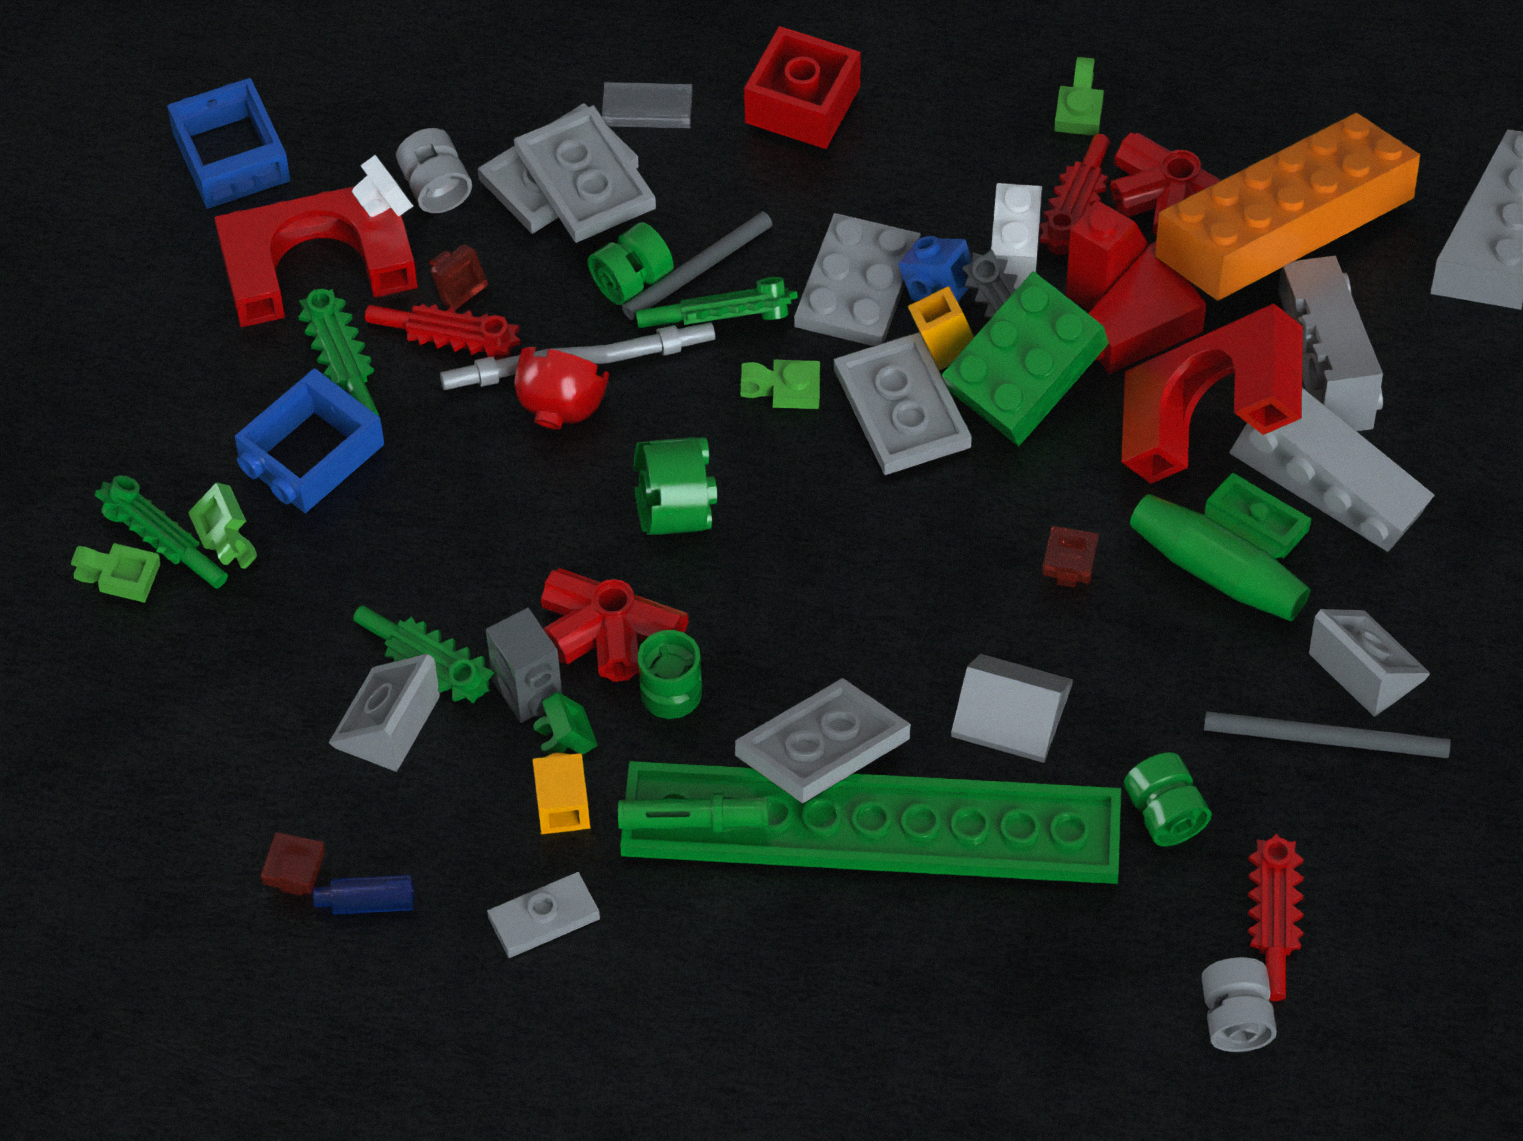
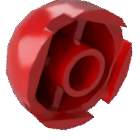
M536 347L522 349L516 368L514 385L516 396L522 406L527 411L536 415L535 423L546 428L559 430L562 423H578L589 418L598 409L609 379L607 371L598 376L596 375L598 365L562 351L548 349L546 357L534 356Z

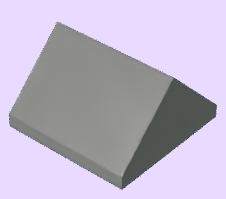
M1320 609L1315 616L1309 654L1374 717L1421 684L1429 676L1430 672L1366 611Z
M424 654L373 667L329 743L338 750L397 772L440 697L435 659L429 654Z
M980 654L967 666L951 737L1044 763L1070 693L1073 679Z

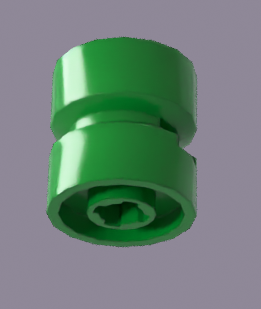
M644 222L636 224L621 234L618 238V244L609 242L588 258V267L596 285L616 305H623L641 293L644 289V284L653 285L674 269L673 259L666 243L650 225Z
M663 630L648 636L641 644L637 654L642 703L652 714L666 719L681 718L690 714L699 705L702 697L701 659L698 645L686 633L676 630Z
M1172 752L1161 753L1144 760L1134 767L1124 779V788L1135 808L1139 812H1143L1145 817L1144 824L1153 841L1157 845L1164 847L1182 843L1197 835L1207 826L1212 815L1197 787L1192 786L1193 778L1178 754Z

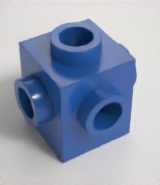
M935 236L919 238L898 263L911 301H919L949 286L958 302L969 289L965 288L968 276L962 270V267L972 263V257L965 239H941Z

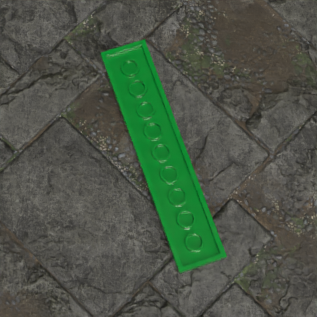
M629 761L625 800L713 798V793H724V798H769V826L725 828L724 833H714L713 828L622 829L620 848L621 856L1118 884L1121 788L852 773L806 802L801 803L754 768ZM648 812L650 816L690 815V812Z

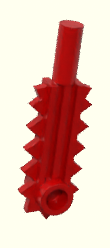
M1103 134L1094 135L1082 164L1076 161L1074 167L1066 166V173L1060 174L1059 177L1064 185L1054 187V192L1058 197L1049 199L1048 204L1052 207V210L1043 212V217L1047 222L1039 224V231L1042 233L1039 243L1047 244L1049 251L1054 254L1065 255L1069 253L1071 228L1097 200L1101 202V198L1097 194L1106 192L1107 187L1105 183L1108 182V177L1101 174L1102 168H1100V165L1109 147L1110 140Z
M423 303L420 306L414 305L413 313L375 305H368L365 313V321L367 323L404 329L407 333L408 342L418 340L420 346L426 342H434L437 349L444 345L452 346L454 352L465 348L469 349L471 356L481 351L486 352L488 357L493 356L495 360L508 357L512 352V347L520 345V340L516 336L519 331V325L507 324L505 317L497 315L488 316L486 313L481 317H473L470 310L464 314H457L453 307L446 311L438 310L436 304L427 307Z
M1276 833L1268 841L1257 839V851L1248 858L1249 861L1258 867L1248 876L1250 880L1258 885V887L1248 893V896L1258 903L1257 906L1248 911V915L1258 922L1248 929V933L1254 937L1250 946L1260 949V954H1266V967L1271 991L1269 1000L1281 1001L1286 998V955L1290 956L1292 950L1301 949L1298 938L1304 934L1301 929L1293 924L1304 916V913L1293 906L1304 897L1303 894L1294 888L1304 879L1303 876L1294 870V868L1303 863L1304 859L1295 853L1296 841L1288 842L1280 838Z

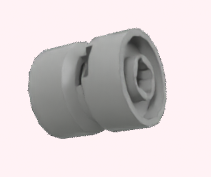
M437 128L423 129L413 133L399 145L396 152L397 162L406 180L410 183V189L423 211L443 213L454 209L469 196L472 189L471 179L463 163L459 160L458 153L449 135L444 130Z
M1245 957L1229 958L1208 966L1202 972L1204 1000L1210 1009L1207 1014L1210 1041L1214 1047L1230 1052L1250 1051L1269 1044L1276 1037L1277 1029L1272 1004L1268 1001L1271 994L1268 972L1263 962Z

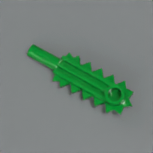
M768 277L757 281V288L684 299L681 300V304L636 310L638 327L646 328L684 322V325L757 313H761V317L764 320L780 319L789 314L787 304H792L791 300L798 298L797 291H789V288H785L782 277Z
M313 289L307 299L299 300L303 311L298 318L299 321L310 323L305 330V335L316 337L311 344V349L323 351L317 361L320 364L328 365L324 376L331 379L341 389H347L353 398L379 416L365 385V382H368L367 376L374 372V368L369 365L371 357L360 354L365 347V343L354 340L359 332L358 328L347 326L352 319V314L341 312L346 305V301L335 298L333 289L329 291L326 289Z
M120 475L114 477L112 483L103 481L102 489L97 490L95 496L103 501L101 512L107 519L114 522H124L130 527L129 530L135 531L143 538V541L156 548V552L162 553L175 565L181 560L215 589L220 588L226 582L228 574L197 550L200 542L191 536L192 533L183 530L178 526V522L172 521L165 515V511H160L151 504L152 500H147L138 493L140 486L134 479Z
M365 605L360 606L356 610L353 617L354 622L386 640L384 643L388 647L385 654L386 658L394 659V662L429 654L435 659L439 685L438 691L440 693L452 689V699L455 702L467 698L474 704L477 698L490 692L488 680L494 672L485 668V658L483 656L470 660V649L468 647L456 651L453 638L441 643V632L439 630L427 634L426 623L424 621L416 623L412 616L405 623L400 620L396 625Z

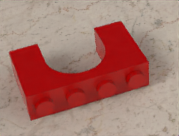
M354 187L335 191H325L317 195L290 201H279L267 206L234 211L226 215L214 217L240 327L285 318L280 288L276 277V268L282 256L290 248L310 239L331 238L352 246L363 259L373 298L417 289L414 259L401 215L398 217L395 211L389 208L374 217H370L352 193Z
M1272 304L1125 371L1122 463L1150 484L1188 468L1189 424L1194 408L1202 395L1215 382L1232 373H1235L1234 413L1262 435L1302 419L1303 326L1277 305Z

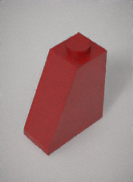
M1098 200L1070 230L1066 286L1067 298L1089 311L1099 303L1149 246L1136 222Z
M1156 242L1147 247L1089 313L1090 316L1104 326L1109 341L1106 348L1094 360H1099L1108 374L1114 373L1203 332L1206 303L1188 279L1155 257Z

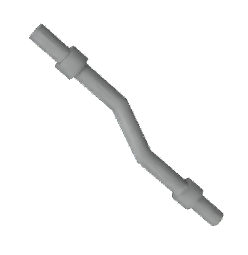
M711 322L677 329L673 325L657 329L654 335L608 345L552 349L576 355L595 364H604L660 352L662 356L681 352V347L715 340V332ZM548 349L535 351L534 356L546 357ZM520 355L495 360L493 356L475 360L474 365L440 372L442 387L444 390L475 383H479L480 387L499 383V378L516 375Z

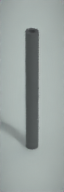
M764 211L760 212L622 305L624 314L630 320L637 317L636 310L653 307L772 227V221L768 214Z

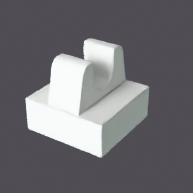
M376 155L361 165L367 176L353 188L352 193L370 217H374L389 208H392L399 217L413 207Z

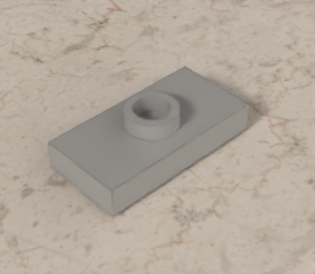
M579 872L487 910L489 921L508 958L600 919L599 909Z

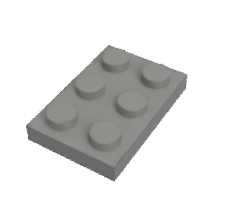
M583 103L555 121L584 110L588 106ZM611 130L637 169L639 167L638 156ZM515 146L478 168L479 180L532 234L558 218L551 204L515 151Z
M594 105L514 139L515 151L575 243L656 209L654 194Z
M834 213L795 313V327L871 346L883 344L905 287L898 263L920 238V233Z
M920 332L834 359V371L884 475L971 448L972 437Z
M842 678L735 740V756L801 803H804L909 740L910 723Z

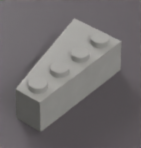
M1303 388L1302 419L1265 435H1262L1247 423L1229 452L1234 457L1387 552L1420 516L1434 497L1432 492Z

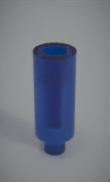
M412 874L332 878L331 887L313 888L314 907H332L333 915L414 910Z

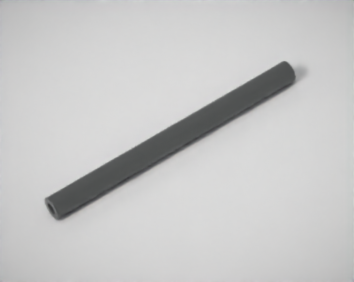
M1206 711L1204 731L1449 758L1451 742L1450 739L1209 711Z

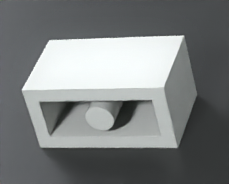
M997 183L991 250H993L997 259L1008 260L1004 273L1018 275L1014 285V289H1017L1032 271L1036 273L1042 186Z

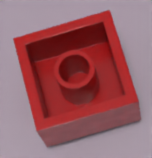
M779 26L744 88L745 123L827 149L860 88L861 52Z

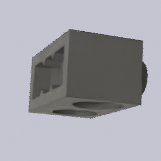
M526 608L486 629L490 666L494 672L492 681L520 723L533 716L545 715L546 712L542 701L556 692L562 694L557 648L530 609Z

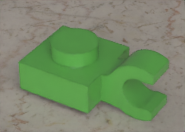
M1077 57L1074 86H1060L1055 118V132L1092 136L1099 134L1104 90L1092 89L1094 58Z
M774 360L773 371L768 370L759 363H743L741 396L746 398L773 396V408L819 409L820 361Z
M215 483L188 513L204 548L216 550L218 558L224 565H228L236 557L240 567L246 569L257 557V553L250 541L238 532V529L246 522L231 487Z
M114 543L109 554L97 552L88 547L78 546L71 565L77 566L73 575L75 579L86 583L98 581L100 592L145 603L159 569L160 558L157 553Z

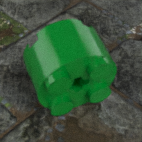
M706 437L637 442L634 453V472L640 471L639 486L635 487V498L643 532L647 531L646 535L696 532L711 529L712 515L710 505L717 503V486L714 476H706L705 465L709 463V448Z

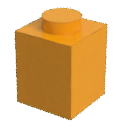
M949 286L908 306L939 371L950 366L974 338Z
M553 753L545 758L533 759L541 835L590 829L582 753L570 755L566 753Z

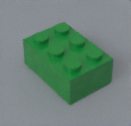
M1032 271L944 371L942 377L950 393L1019 447L1106 348L1109 341L1104 326Z

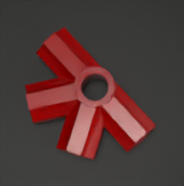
M1131 132L1122 141L1115 155V166L1130 175L1111 181L1110 191L1117 212L1126 217L1156 208L1153 234L1157 235L1159 212L1222 180L1201 169V162L1194 153L1187 150L1169 151L1147 137Z
M561 568L551 571L545 581L541 597L542 608L564 615L543 628L557 648L558 660L561 663L569 664L596 647L599 676L606 677L612 682L628 681L633 675L639 673L638 642L643 643L648 636L663 630H676L685 633L689 623L686 612L635 595L630 585L622 580L611 579L601 583Z

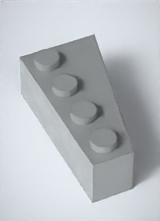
M1507 129L1437 259L1431 294L1521 310L1523 303V132Z
M1336 256L1293 261L1285 265L1280 271L1278 293L1283 311L1303 326L1302 378L1306 391L1355 431L1373 429L1376 411L1383 407L1381 390L1383 372L1352 298L1347 273H1342Z

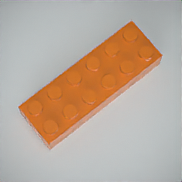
M1354 113L1159 212L1155 257L1219 301L1413 199L1420 154L1371 123L1368 119L1358 113Z

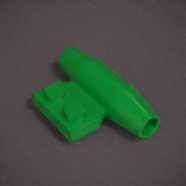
M1234 473L1207 499L1204 515L1147 494L1139 502L1131 516L1130 527L1171 562L1236 601L1288 621H1293L1309 598L1310 588L1276 559L1279 557L1284 559L1309 531L1312 519Z

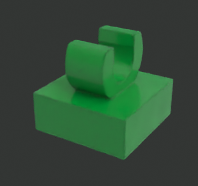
M559 692L542 701L547 716L539 718L533 725L534 729L544 736L553 732L552 738L541 745L542 751L550 755L553 753H564L567 748H570L577 753H582L583 756L598 746L582 705Z

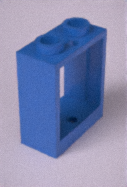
M251 78L230 83L167 105L173 135L206 209L291 181L286 152ZM249 117L262 146L203 165L191 136Z
M315 368L235 435L239 456L237 462L241 469L252 479L259 477L268 484L274 495L284 504L292 503L304 513H307L384 445L380 417ZM315 413L346 436L347 439L300 479L270 456L268 452Z

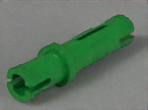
M713 793V798L619 800L618 824L619 829L713 828L714 833H724L725 828L768 827L769 798H724V793ZM648 812H690V815L650 816Z

